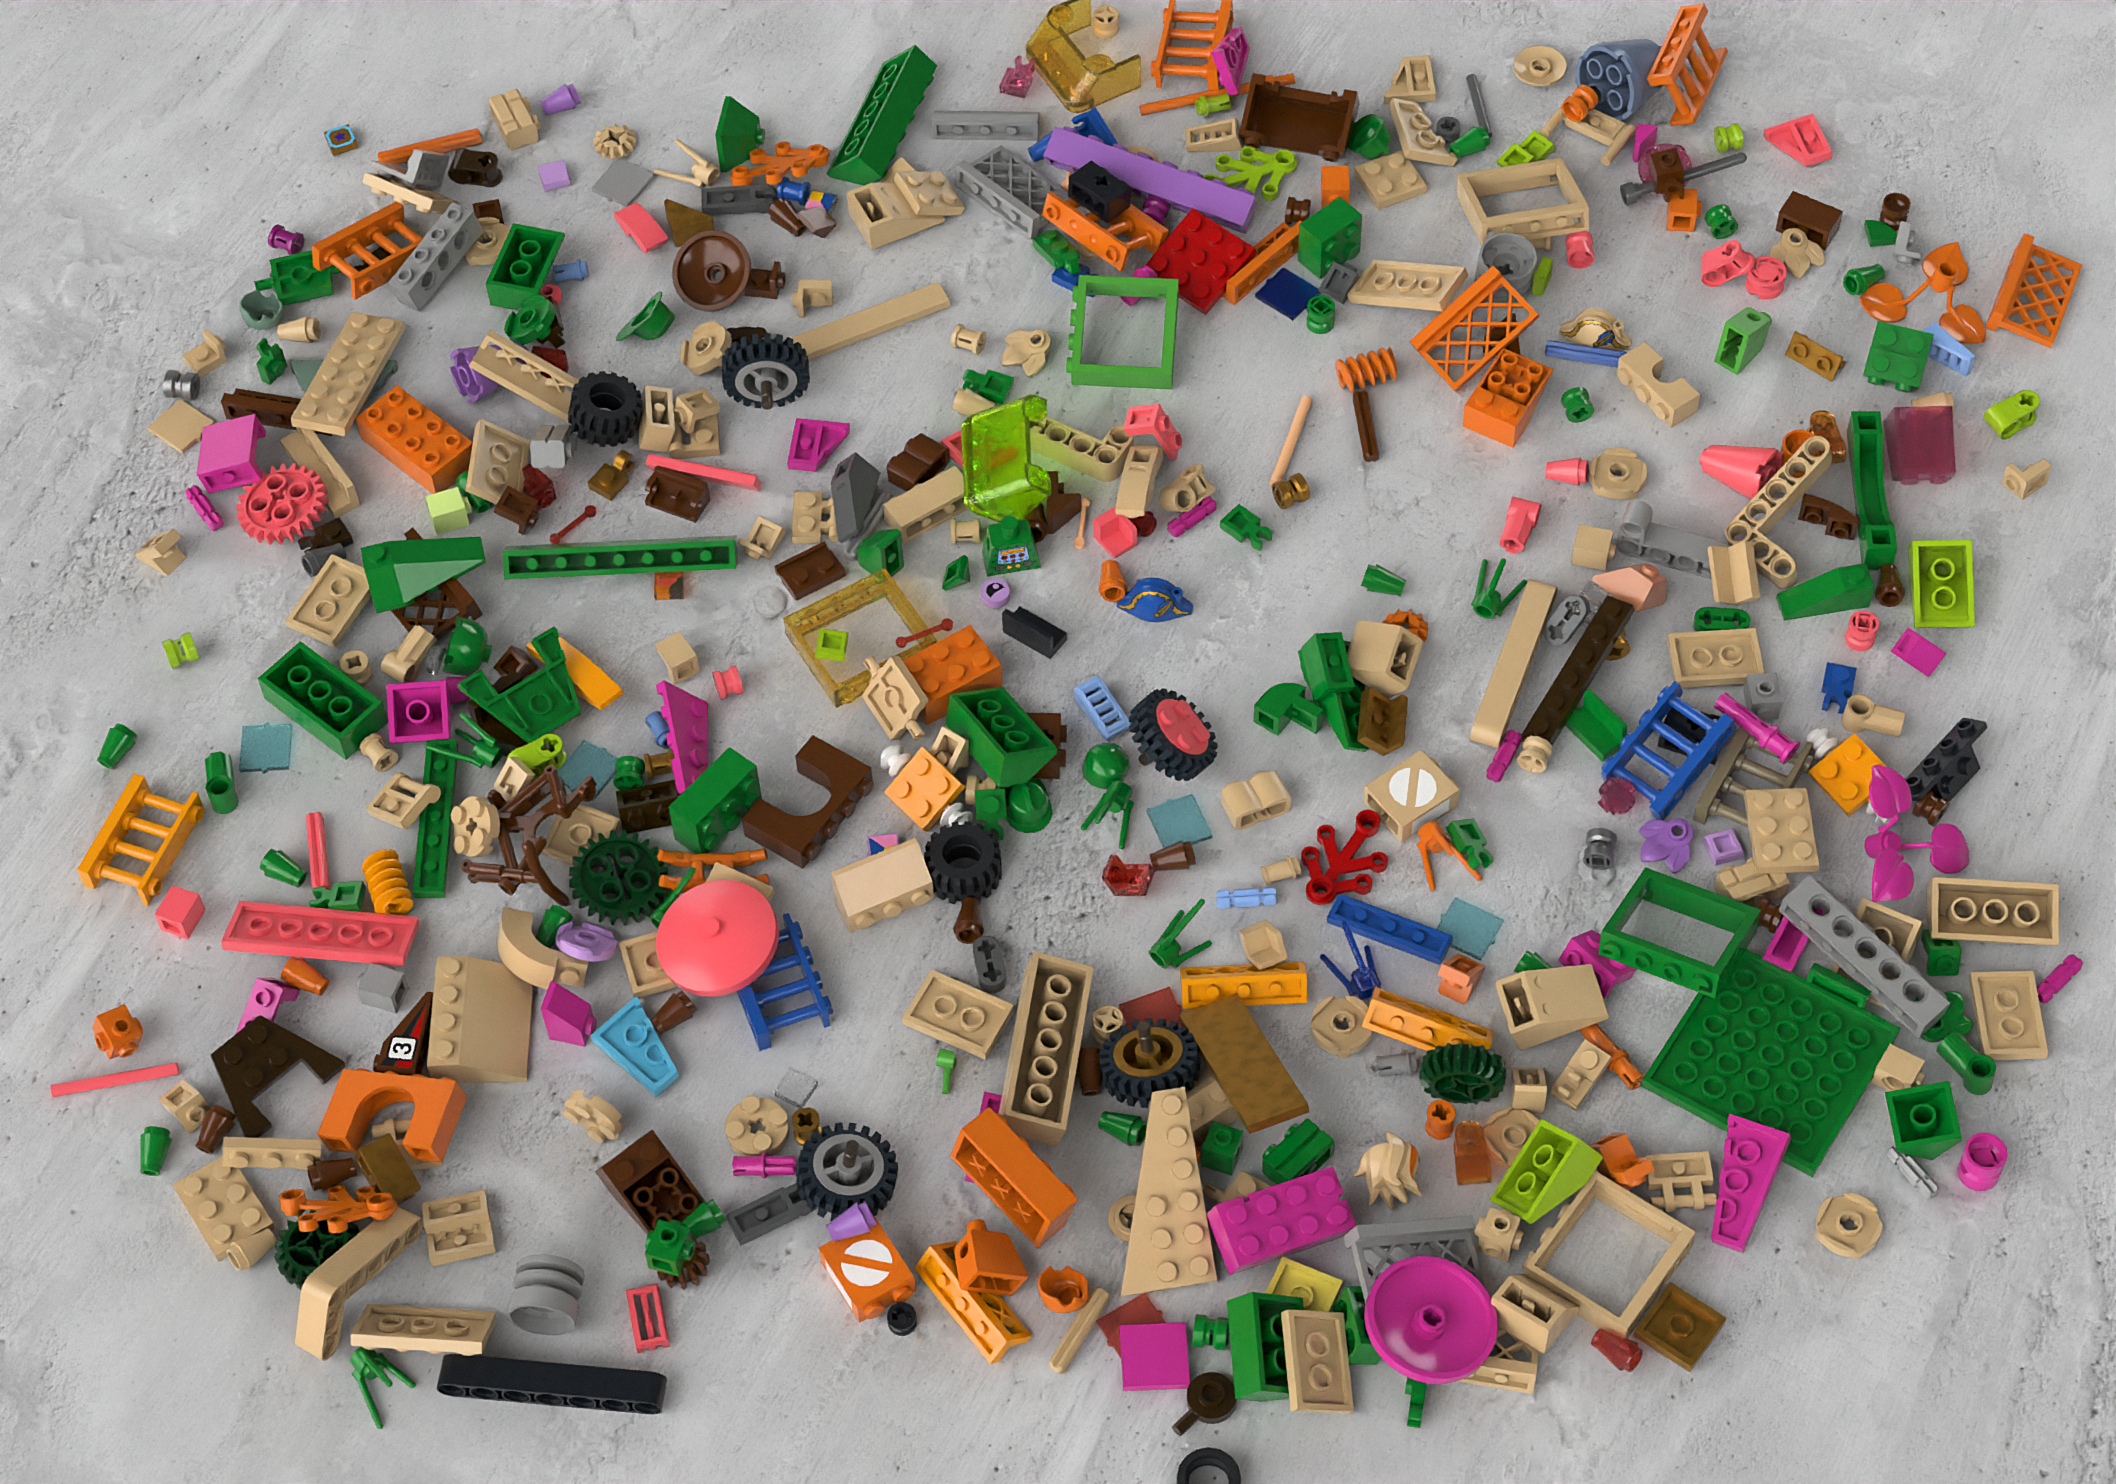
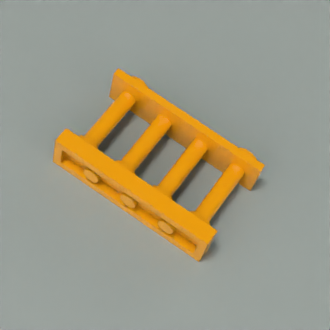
M133 774L77 868L84 886L95 889L100 879L106 877L137 887L136 889L143 904L149 906L154 896L160 893L164 878L196 823H199L203 818L204 807L199 794L192 792L186 804L151 794L145 777ZM147 805L179 815L172 828L137 817L142 808ZM132 829L165 839L158 852L123 842L128 832ZM118 853L151 863L144 876L109 866L113 857Z

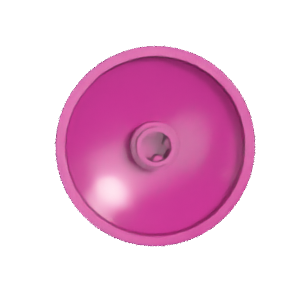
M1416 1256L1392 1264L1376 1279L1365 1304V1326L1369 1339L1377 1353L1394 1370L1419 1382L1447 1384L1465 1379L1483 1365L1491 1353L1497 1338V1314L1495 1306L1491 1304L1489 1293L1469 1271L1446 1259L1432 1256Z

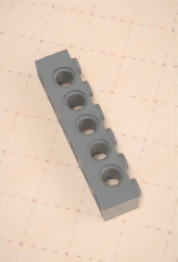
M1808 875L1783 898L1779 912L1859 985L1872 991L1870 995L1918 1039L1944 1016L1950 1004L1946 995L1939 988L1932 987L1924 980L1922 973L1916 967L1908 965L1902 960L1893 946L1881 941L1870 925L1859 921L1847 904L1837 901L1822 882L1815 881ZM1812 909H1821L1826 915H1817ZM1835 930H1844L1849 936H1840ZM1859 951L1869 952L1872 958L1863 957ZM1882 973H1892L1896 979H1887ZM1906 994H1914L1920 1001H1912Z

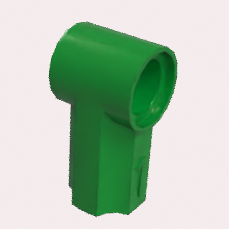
M221 751L210 753V756L205 759L207 778L205 789L213 810L219 814H227L235 810L239 802L235 792L232 758L230 754H224Z
M1952 1032L1946 1036L1937 1046L1936 1052L1964 1079L1963 1083L1967 1091L1975 1095L1988 1093L1992 1088L1996 1071V1064L1993 1059L1979 1054L1959 1032ZM1975 1073H1980L1984 1076H1978Z

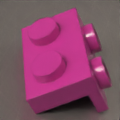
M1590 930L1570 939L1559 958V962L1564 967L1592 964L1603 999H1605L1615 985L1631 979L1637 969L1599 955L1601 935Z

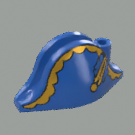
M1144 578L1139 580L1130 591L1125 593L1122 600L1117 601L1116 606L1148 622H1164L1191 615L1193 612V604L1183 597L1182 589L1160 578Z

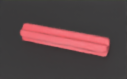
M320 812L308 813L306 824L312 887H324L328 890L329 876L324 819Z

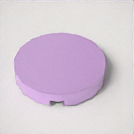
M569 922L560 926L557 930L556 946L563 953L571 957L596 962L606 961L616 953L618 941L614 940L615 935L600 925L582 922L581 926H574L575 922Z

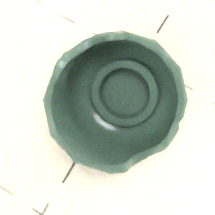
M255 290L245 294L240 300L242 318L251 328L257 330L271 329L277 326L284 316L283 303L274 294H271L270 297H265L260 291Z

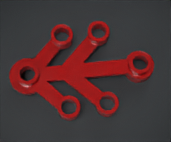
M1363 810L1357 814L1356 831L1340 854L1335 843L1334 828L1330 825H1321L1317 829V841L1324 847L1330 868L1323 876L1319 866V850L1312 846L1305 847L1302 850L1301 862L1308 868L1311 878L1306 885V896L1310 902L1316 905H1326L1331 903L1336 894L1355 891L1360 895H1366L1371 892L1372 878L1367 874H1359L1355 879L1337 882L1336 880L1341 874L1367 869L1381 873L1387 869L1388 858L1382 852H1374L1371 856L1352 859L1365 839L1374 836L1379 831L1380 817L1375 811ZM1364 825H1370V826H1372V827L1367 828V827H1364ZM1329 833L1331 836L1323 837L1321 834ZM1306 855H1314L1315 858H1313V859H1308V858H1306L1305 856H1306ZM1381 860L1383 864L1378 865L1374 861ZM1360 882H1365V883H1367L1368 885L1365 886V887H1362V886H1359L1358 883H1360ZM1323 890L1326 893L1320 894L1317 891Z

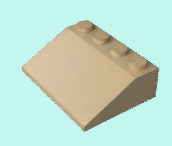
M471 956L437 957L427 1067L431 1078L441 1079L442 1077H449L458 1083L527 1082L534 985L520 979L504 963Z

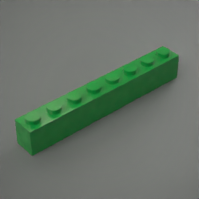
M737 535L506 546L502 551L504 580L736 569L738 565Z

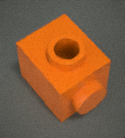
M1684 188L1683 199L1679 198L1677 192H1670V202L1667 203V231L1694 232L1696 217H1701L1702 201H1697V189Z

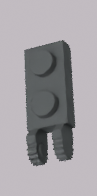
M772 185L701 189L702 213L720 215L758 211L765 214L768 213L770 206L776 201L777 190Z
M795 1183L787 1188L777 1189L728 1213L726 1219L740 1246L799 1218V1216H805L819 1207L816 1206L811 1210L807 1206L808 1198L793 1204L791 1200L801 1198V1188L797 1189Z

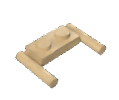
M1562 104L1540 130V134L1547 138L1559 123L1564 120V126L1610 147L1600 159L1601 163L1605 166L1611 164L1636 133L1634 125H1626L1624 122L1596 109L1588 111V115L1581 122H1573L1564 115L1561 108Z

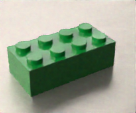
M301 641L257 678L265 700L345 760L360 748L364 738L372 733H377L388 723L382 701Z

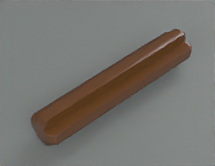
M1364 390L1360 392L1355 391L1353 393V404L1363 457L1366 462H1375L1379 459V449L1368 393Z

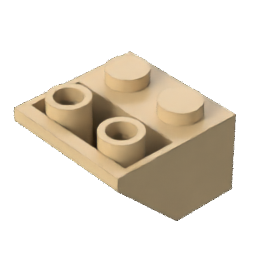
M1360 620L1357 622L1347 651L1352 677L1385 697L1391 698L1408 689L1424 641L1400 625Z
M1525 1274L1510 1275L1491 1299V1304L1495 1306L1498 1327L1544 1354L1580 1309V1306Z

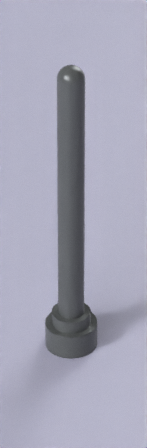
M1740 152L1684 170L1683 182L1742 164L1747 160V156L1745 153ZM1652 181L1641 185L1638 183L1633 184L1632 182L1620 185L1621 196L1626 206L1637 203L1638 199L1642 198V195L1655 191Z

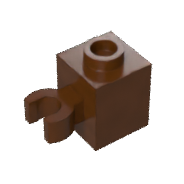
M1677 148L1651 153L1649 174L1656 194L1663 193L1665 202H1670V192L1673 191L1679 194L1680 199H1683L1684 168Z

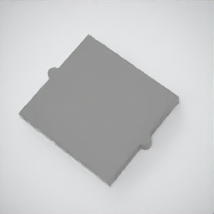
M617 158L593 185L592 192L607 198L609 202L614 201L627 207L651 183L655 175L640 168L638 164L633 165Z

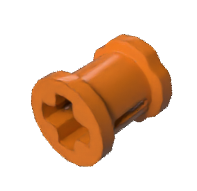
M1435 1100L1427 1108L1428 1120L1425 1123V1130L1429 1136L1436 1140L1449 1138L1454 1130L1453 1121L1456 1113L1454 1106L1450 1102Z

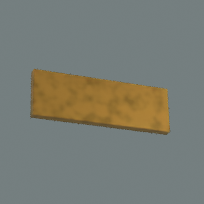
M1237 993L1179 1014L1180 1023L1188 1029V1034H1193L1198 1052L1249 1134L1310 1112L1306 1099Z

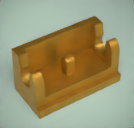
M390 1133L358 1149L354 1158L370 1186L375 1187L376 1193H390L393 1196V1200L397 1202V1205H400L414 1197V1193L421 1189L420 1184Z

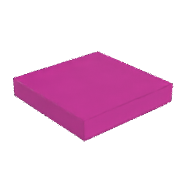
M1185 1322L1119 1326L1123 1391L1188 1389L1190 1376Z

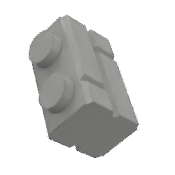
M540 425L530 442L531 465L533 468H546L548 465L550 468H563L568 459H573L574 451L578 449V436L573 434L571 425H557V427H554V425Z

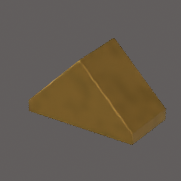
M669 199L664 201L666 218L675 247L682 246L688 239L698 233L715 230L712 216Z

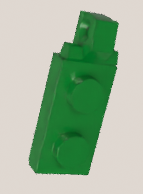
M1057 229L1045 231L1040 236L1032 238L1034 248L1055 270L1064 267L1071 275L1081 272L1078 264L1081 257L1078 250Z

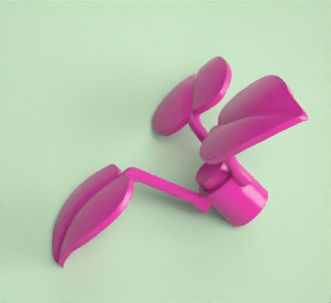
M1882 765L1871 766L1872 778L1869 787L1871 806L1880 817L1885 819L1892 818L1884 826L1878 828L1879 833L1869 835L1864 843L1868 856L1876 859L1872 876V901L1900 900L1906 898L1911 893L1914 885L1913 871L1909 864L1903 862L1904 855L1898 854L1899 850L1931 848L1930 862L1936 870L1945 874H1953L1964 870L1969 863V850L1962 832L1955 825L1942 823L1936 826L1932 831V842L1902 844L1900 836L1889 831L1900 819L1899 813L1910 810L1912 802L1911 790L1906 780L1897 771Z

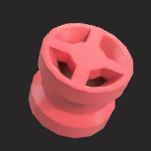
M735 665L729 667L724 672H712L720 700L726 699L729 694L735 693L740 695L744 693Z

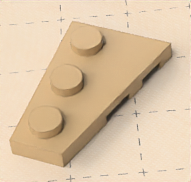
M1392 98L1389 109L1405 158L1413 161H1424L1454 167L1458 158L1453 152H1447L1444 147L1445 140L1442 136H1436L1431 130L1432 123L1417 102Z

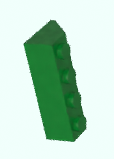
M1003 686L950 694L945 725L950 730L969 740V753L999 788L1027 783L1057 754L1058 748Z

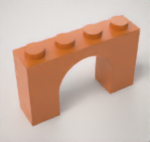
M363 1068L356 1070L343 1069L317 1135L329 1151L357 1153L367 1127L377 1112L393 1103L410 1102L415 1104V1109L402 1143L413 1160L443 1163L467 1096L458 1082L449 1077L435 1079L427 1078L420 1074L406 1076L392 1071L378 1073Z

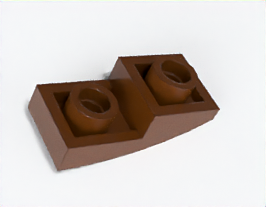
M1805 493L1798 520L1826 525L1825 535L1854 540L1859 519L1848 510L1833 502Z

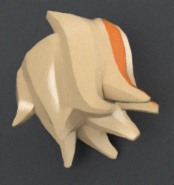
M1388 1131L1386 1133L1388 1143H1380L1367 1150L1360 1158L1358 1170L1353 1177L1365 1176L1370 1192L1368 1203L1370 1206L1379 1194L1390 1210L1393 1211L1395 1209L1393 1196L1405 1205L1409 1203L1406 1190L1419 1197L1421 1196L1422 1192L1418 1189L1419 1186L1415 1182L1420 1157L1415 1146Z

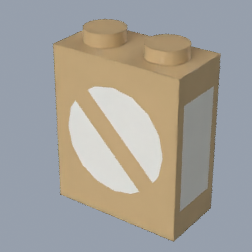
M1419 750L1365 785L1363 803L1379 815L1380 821L1402 843L1416 834L1424 824L1436 821L1458 806L1460 789L1452 777H1447L1440 770V766L1434 758L1428 757L1422 750Z

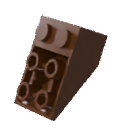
M653 1129L595 1171L616 1201L647 1235L650 1230H655L658 1220L667 1222L675 1220L682 1223L705 1201Z

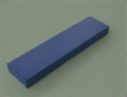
M1340 893L1327 916V923L1440 966L1453 942V935Z

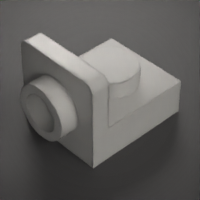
M1901 221L1892 256L1898 257L1897 262L1914 265V261L1921 260L1922 254L1906 251V247H1912L1916 231L1910 230L1912 223Z

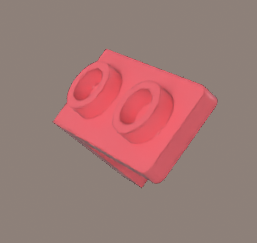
M1152 404L1129 407L1123 428L1126 435L1154 434L1168 458L1176 460L1178 451L1182 447V437L1171 423L1170 417L1166 415L1161 405Z

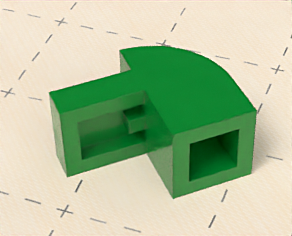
M1281 683L1269 688L1254 704L1253 722L1277 736L1291 720L1317 734L1323 727L1324 709L1316 702L1305 699L1306 687L1296 683Z

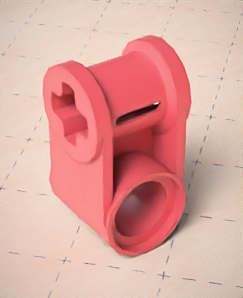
M1730 240L1713 250L1703 253L1701 256V281L1706 286H1720L1733 278L1748 273L1755 264V257L1751 253L1745 252L1737 240Z

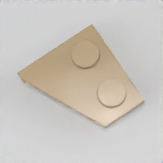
M1430 55L1403 57L1399 65V71L1394 74L1392 84L1384 94V105L1390 104L1392 98L1412 102L1435 101L1436 92Z

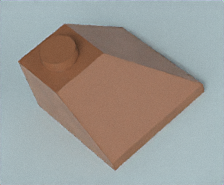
M1647 563L1594 575L1592 579L1594 583L1617 599L1632 604L1636 612L1664 605L1666 601L1667 579L1659 574V570L1656 567Z

